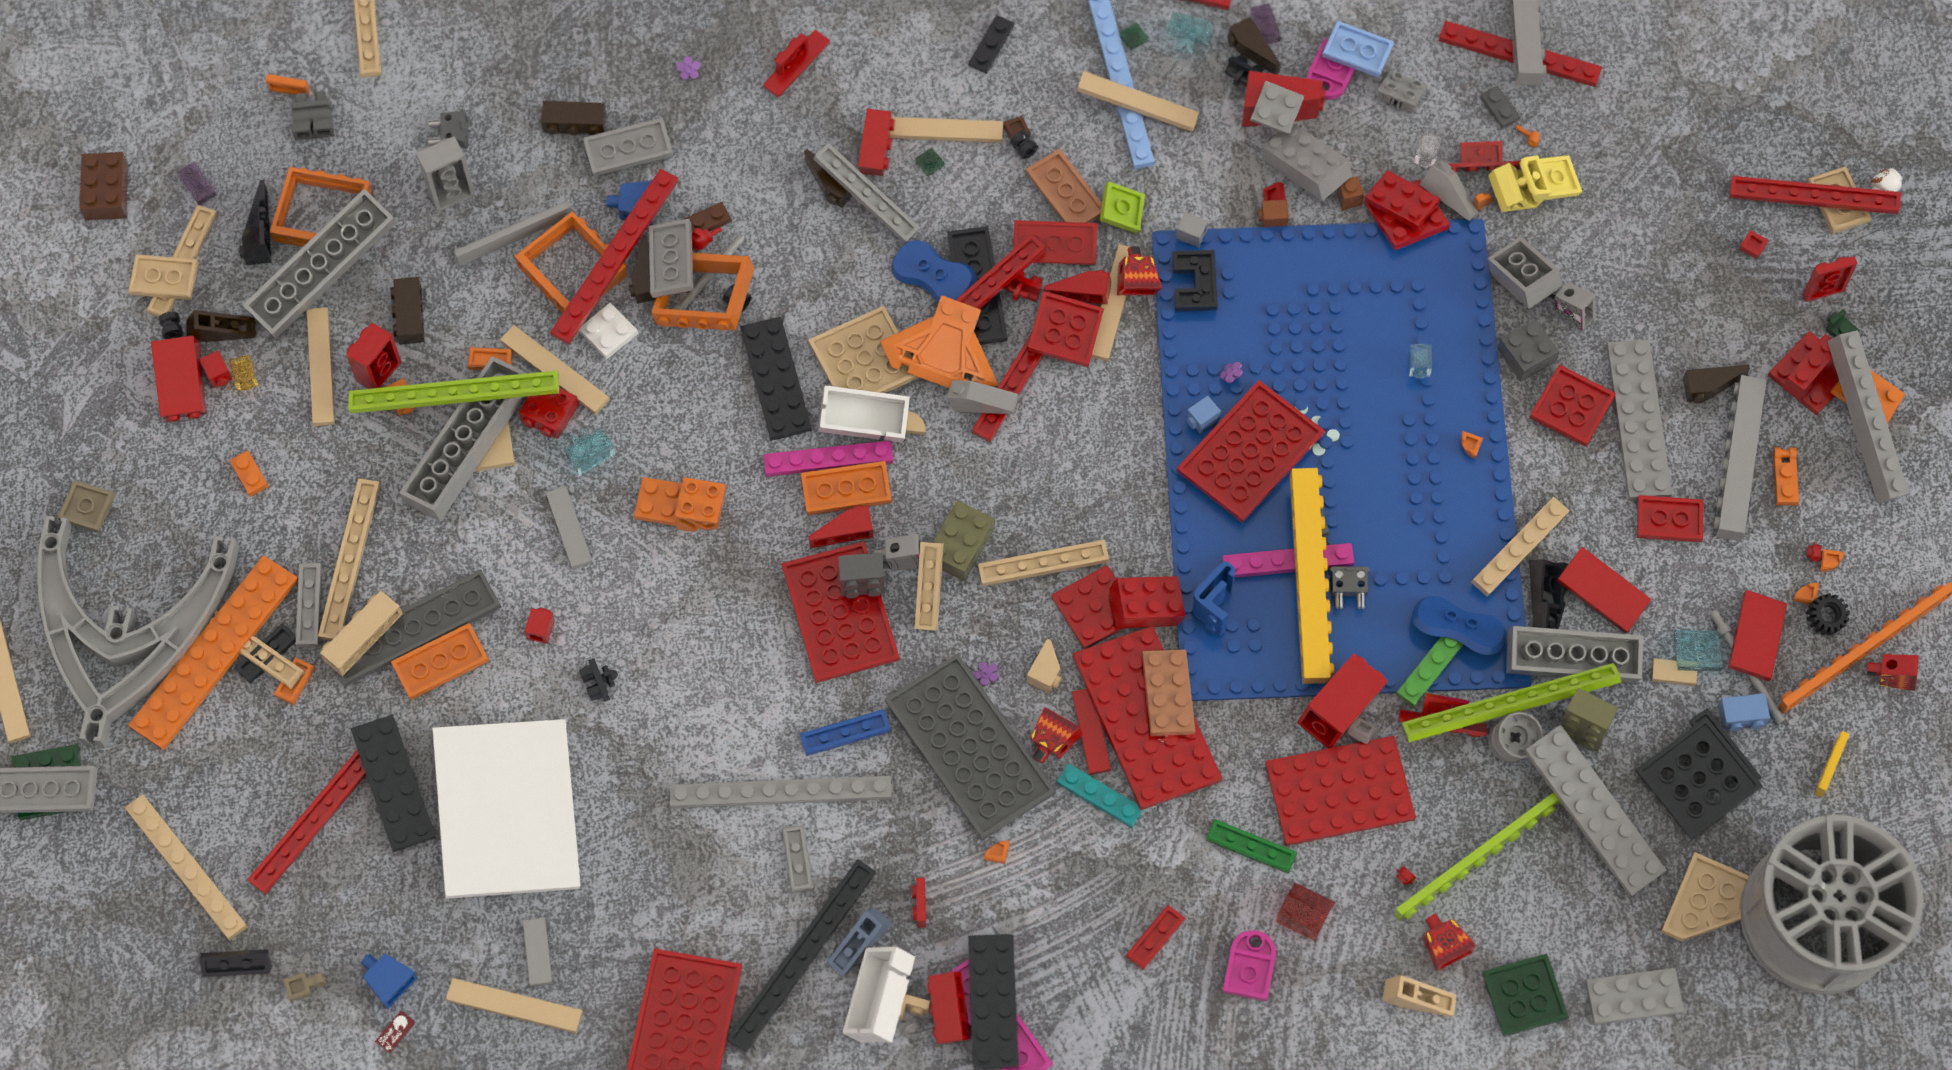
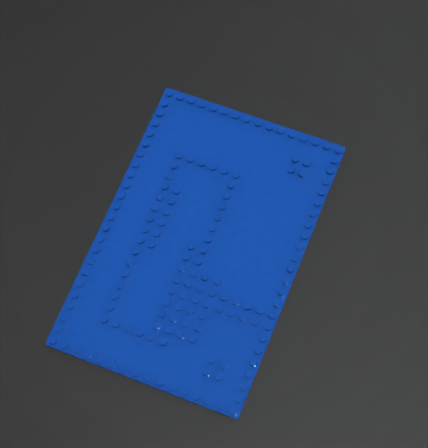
M1467 219L1448 220L1450 222V229L1397 250L1393 249L1377 223L1207 229L1199 248L1177 239V230L1154 231L1152 233L1153 260L1162 287L1156 293L1173 568L1174 576L1179 578L1186 615L1177 625L1179 650L1186 649L1192 701L1316 696L1327 684H1302L1295 572L1234 578L1232 592L1229 593L1226 590L1225 599L1219 606L1228 614L1226 631L1221 636L1208 631L1205 624L1192 613L1195 590L1223 562V555L1294 549L1290 489L1291 471L1243 523L1177 472V467L1258 380L1298 410L1303 411L1308 407V411L1304 415L1309 419H1312L1314 416H1321L1318 420V426L1324 429L1325 433L1316 444L1319 443L1325 449V453L1317 456L1311 448L1293 469L1318 468V475H1322V488H1319V496H1323L1324 499L1323 513L1329 529V535L1324 536L1326 537V545L1352 543L1354 566L1350 567H1368L1370 569L1368 573V593L1365 596L1364 609L1357 608V596H1343V608L1340 609L1339 599V609H1336L1335 596H1332L1330 569L1324 571L1325 579L1329 581V591L1326 592V600H1330V613H1327V621H1331V634H1328V641L1333 644V654L1329 655L1330 663L1334 664V675L1355 653L1357 656L1364 658L1368 665L1374 670L1381 672L1384 678L1388 680L1379 694L1397 693L1440 639L1438 636H1431L1420 631L1412 620L1416 604L1428 596L1442 597L1467 612L1494 616L1503 623L1507 633L1508 629L1512 626L1526 627L1520 564L1488 597L1471 583L1517 535L1483 219H1472L1470 221ZM1215 250L1218 310L1175 311V289L1195 288L1194 273L1173 274V251ZM1235 362H1240L1243 372L1240 377L1235 378L1232 383H1227L1226 380L1221 379L1220 375L1225 371L1224 367L1227 364L1231 363L1233 365ZM1209 396L1221 410L1220 420L1202 433H1199L1187 423V411L1203 398ZM1331 429L1337 430L1340 434L1339 439L1335 442H1332V439L1327 436V432ZM1463 431L1483 438L1476 459L1467 455L1462 448L1461 435ZM1506 639L1501 651L1493 655L1479 654L1463 645L1427 692L1526 688L1531 686L1532 679L1531 675L1506 673Z

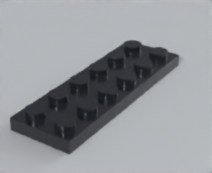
M988 226L947 231L951 261L969 265L975 271L977 281L995 266ZM999 292L980 308L981 312L974 329L980 345L1007 341Z
M776 317L740 326L770 441L812 431L782 318Z
M393 714L350 728L392 851L396 852L436 838Z
M1013 934L969 935L973 1070L1019 1069Z

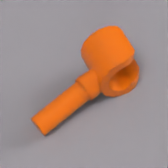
M1518 124L1515 126L1516 130L1528 137L1526 141L1531 147L1538 146L1540 134L1537 131H1527Z

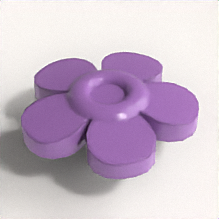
M686 56L684 63L679 62L677 64V69L682 71L680 74L682 79H688L689 74L692 79L698 77L696 70L700 68V63L698 61L692 63V57Z
M1235 362L1233 365L1231 363L1227 364L1224 367L1225 371L1220 375L1221 379L1226 380L1227 383H1232L1235 378L1242 375V364L1240 362Z
M982 662L979 664L980 670L974 672V677L976 680H980L982 686H988L990 680L996 682L999 678L998 674L995 673L998 667L994 663H991L988 667L986 662Z

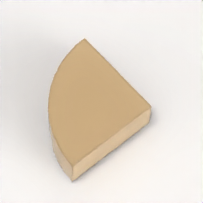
M908 411L906 433L925 435V424L921 417Z

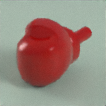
M721 227L711 232L707 229L695 228L692 231V250H703L709 243L713 242L712 236L722 232Z

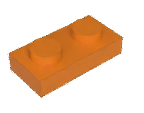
M248 450L229 460L250 497L269 487Z

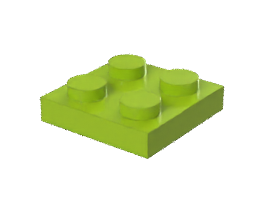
M1108 181L1104 185L1100 221L1137 234L1141 228L1145 194Z

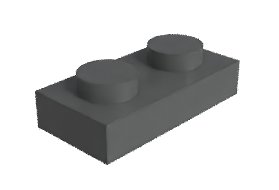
M1498 85L1480 95L1481 101L1501 129L1520 120V115Z

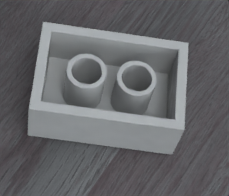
M1519 237L1487 258L1491 276L1528 309L1562 287L1559 269L1522 237Z

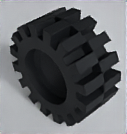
M1827 593L1813 600L1808 606L1810 609L1806 611V614L1809 615L1806 618L1807 622H1812L1809 626L1811 628L1815 627V632L1817 633L1821 631V635H1832L1847 625L1845 623L1849 621L1847 616L1850 615V611H1846V608H1848L1847 604H1842L1843 598L1837 599L1838 595L1834 594L1831 596V593ZM1823 607H1830L1834 611L1835 619L1833 622H1827L1822 618L1821 609Z

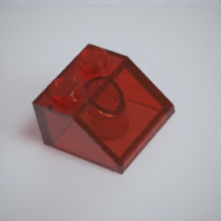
M1294 883L1277 914L1276 923L1317 941L1335 905V901Z

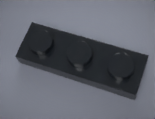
M996 15L972 55L969 67L987 74L1011 34L1014 22Z
M282 623L262 642L282 655L296 642V635ZM258 645L249 654L255 655L262 647ZM259 655L255 656L256 659L262 661L260 660ZM271 655L270 657H268V659L265 660L263 664L267 665L274 658V656ZM246 657L234 667L250 684L264 672L262 668L253 664Z
M269 949L200 954L202 977L268 974L271 972Z

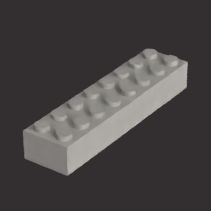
M363 189L243 304V307L275 339L278 338L396 224L394 217L371 194Z
M492 356L477 378L526 374V372ZM524 397L460 403L399 492L405 504L441 521Z

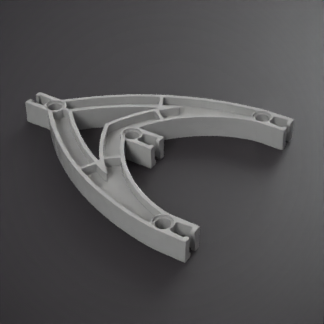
M45 517L39 542L37 563L40 612L47 641L57 667L69 690L85 712L79 736L84 746H92L93 742H96L100 748H106L112 722L139 704L163 682L210 623L209 621L215 616L214 613L218 610L227 592L235 570L240 548L235 538H229L230 545L227 554L221 553L225 545L223 537L214 536L209 561L203 573L190 591L161 617L134 631L137 615L133 609L126 608L127 614L124 623L119 624V617L121 618L122 616L119 611L120 608L118 606H111L104 631L81 609L70 585L66 566V550L72 525L67 518L61 517L59 532L55 534L54 528L57 527L55 517ZM57 543L55 547L49 548L51 544ZM225 563L223 568L217 569L220 564ZM122 633L120 638L114 639L116 634ZM73 637L91 653L113 667L147 658L120 682L100 695L83 666ZM97 715H103L100 720L94 721ZM96 729L98 730V736L93 737V742H91L92 732Z

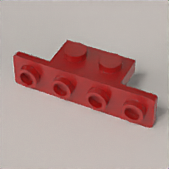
M814 30L808 37L800 33L796 38H792L788 47L783 52L781 51L777 54L775 58L776 71L763 84L764 88L776 97H780L830 44V39L817 30Z
M1502 141L1461 142L1460 163H1449L1451 169L1455 172H1458V168L1466 167V171H1479L1478 167L1486 166L1487 171L1494 170L1508 163L1516 169H1520V161H1503Z
M1425 693L1422 713L1400 709L1399 722H1406L1469 704V700ZM1476 723L1448 732L1455 734L1459 732L1467 733L1473 737L1486 736L1487 724Z

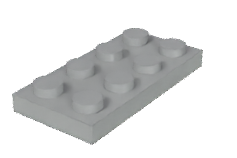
M663 117L583 138L593 177L673 157Z
M690 219L649 226L650 294L652 298L693 291L692 226Z
M1675 968L1586 979L1585 981L1594 1025L1684 1013Z

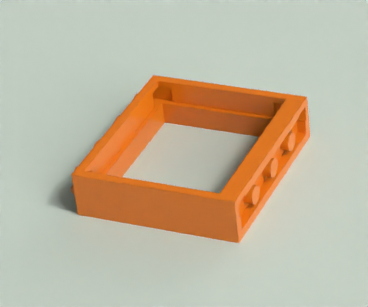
M289 167L271 225V238L273 242L304 247L317 234L284 227L297 183L356 194L365 189L372 195L373 190L370 181L362 180V178H348L343 174L332 175L321 170L315 172L303 167L301 169Z
M573 211L514 256L519 269L562 314L570 302L531 261L573 229L600 256H602L609 245L607 243L604 244L600 240L599 234L594 229L590 230L587 227L584 218L578 217ZM625 263L603 295L628 276Z
M692 253L693 272L738 274L726 313L666 309L671 296L666 295L656 297L651 313L656 324L664 327L675 326L681 328H700L703 330L736 331L755 269L750 257Z

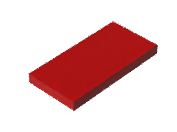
M1014 220L1013 249L1030 234H1033L1047 250L1033 263L1096 265L1097 223Z
M1584 547L1578 550L1556 580L1625 634L1631 629L1651 601V598Z
M1749 590L1744 592L1728 668L1766 681L1772 679L1787 603Z

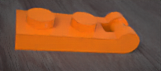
M1781 447L1773 448L1776 505L1798 506L1799 504L1796 447H1789L1788 449H1781ZM1781 458H1788V463H1782Z

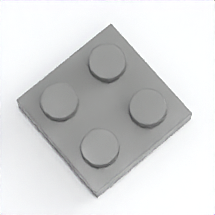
M1265 81L1250 121L1289 136L1304 96Z

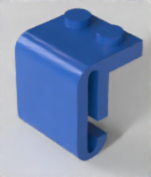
M1221 562L1194 592L1192 606L1193 615L1205 624L1208 631L1219 636L1226 631L1228 614L1219 606L1225 599L1226 590L1229 593L1232 592L1235 578V567L1229 562Z

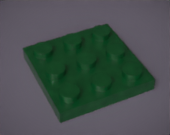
M78 744L11 756L13 768L81 766ZM64 812L18 813V819L22 821Z
M1547 954L1482 971V976L1503 1037L1569 1018Z

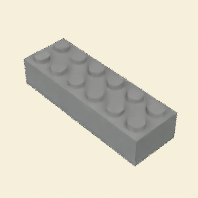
M1512 626L1508 629L1506 673L1565 677L1614 663L1621 676V682L1636 683L1642 679L1643 635Z

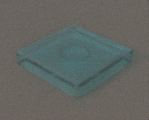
M1674 631L1678 670L1722 671L1723 665L1718 631Z

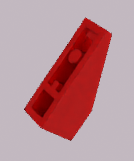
M1103 270L1087 271L1045 285L1044 291L1084 303L1108 305L1112 281L1109 272Z
M854 506L808 536L810 549L874 538L869 506Z

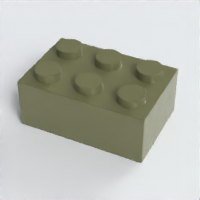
M957 500L932 542L944 543L942 571L965 581L995 530V518Z
M1578 688L1566 710L1561 726L1572 741L1580 743L1587 750L1598 752L1618 707Z

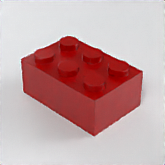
M373 322L361 331L358 340L348 347L346 353L356 382L367 389L381 388L401 363L393 335Z
M1178 576L1117 578L1109 588L1116 628L1177 626L1186 616Z

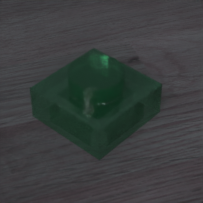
M1137 22L1120 31V37L1131 51L1148 41V36Z
M932 147L915 158V162L927 176H930L944 166V161Z

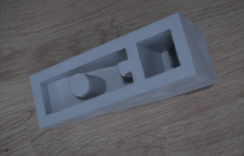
M876 908L866 910L827 963L843 977L846 976L864 957L866 948H872L892 922Z

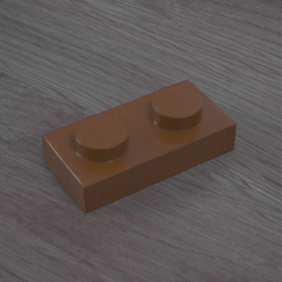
M719 202L685 218L690 219L692 231L698 228L701 230L707 229L710 232L732 222L723 202Z

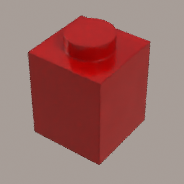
M219 350L199 359L213 388L224 386L228 381L232 380Z
M542 607L538 609L531 608L524 631L527 640L548 644L555 622L553 612Z

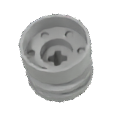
M1524 712L1512 713L1494 722L1489 729V748L1493 755L1501 761L1508 763L1518 762L1528 758L1524 750L1544 737L1543 730L1538 720L1531 714ZM1511 735L1514 736L1513 742L1510 741Z

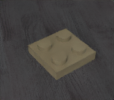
M74 480L57 518L59 521L61 517L67 518L71 525L99 533L116 495L112 491Z

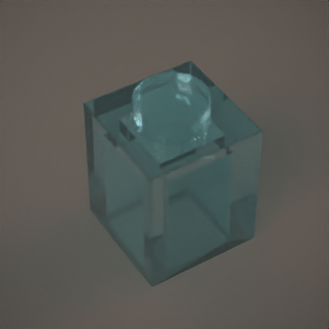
M1410 344L1408 353L1409 376H1415L1416 378L1430 376L1432 371V344Z

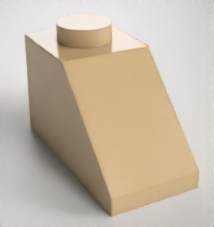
M1047 639L1027 674V683L1050 694L1053 688H1058L1062 677H1060V666L1052 642Z

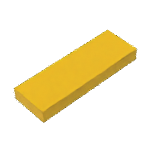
M1842 731L1837 737L1814 792L1816 796L1822 798L1825 794L1850 735L1849 733Z

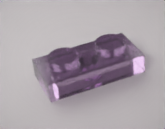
M1270 3L1251 7V18L1267 43L1280 42L1281 34Z
M195 161L177 171L178 176L198 205L217 196Z

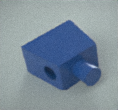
M651 181L621 184L619 195L607 196V207L618 208L619 218L626 220Z
M368 954L361 962L368 970L363 976L364 980L387 1009L418 979L412 969L387 954H384L379 960Z

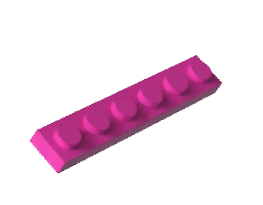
M891 441L763 454L766 477L886 461V464L893 463Z
M1352 543L1326 545V550H1323V558H1327V569L1331 567L1354 566ZM1294 549L1223 555L1222 557L1223 562H1229L1235 567V578L1295 572Z

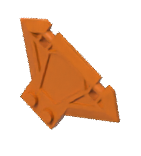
M941 295L933 317L880 341L891 367L899 370L901 364L908 366V374L949 389L952 380L970 381L963 378L965 373L973 376L971 381L992 387L999 385L974 332L981 310ZM905 351L913 354L912 359L904 356Z

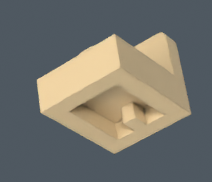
M905 994L898 1020L903 1021L906 1009L910 1010L911 1014L917 1016L928 1015L931 1005L930 1001Z

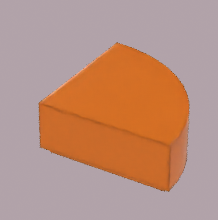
M1480 193L1475 196L1473 203L1479 211L1493 202L1494 199L1489 193L1485 195Z
M1463 431L1461 435L1462 448L1467 455L1476 459L1483 438Z
M1822 549L1820 572L1835 569L1842 561L1844 552Z
M1809 583L1801 587L1796 592L1793 601L1804 604L1812 603L1817 598L1819 583Z
M1000 841L988 848L983 860L1006 864L1010 841Z

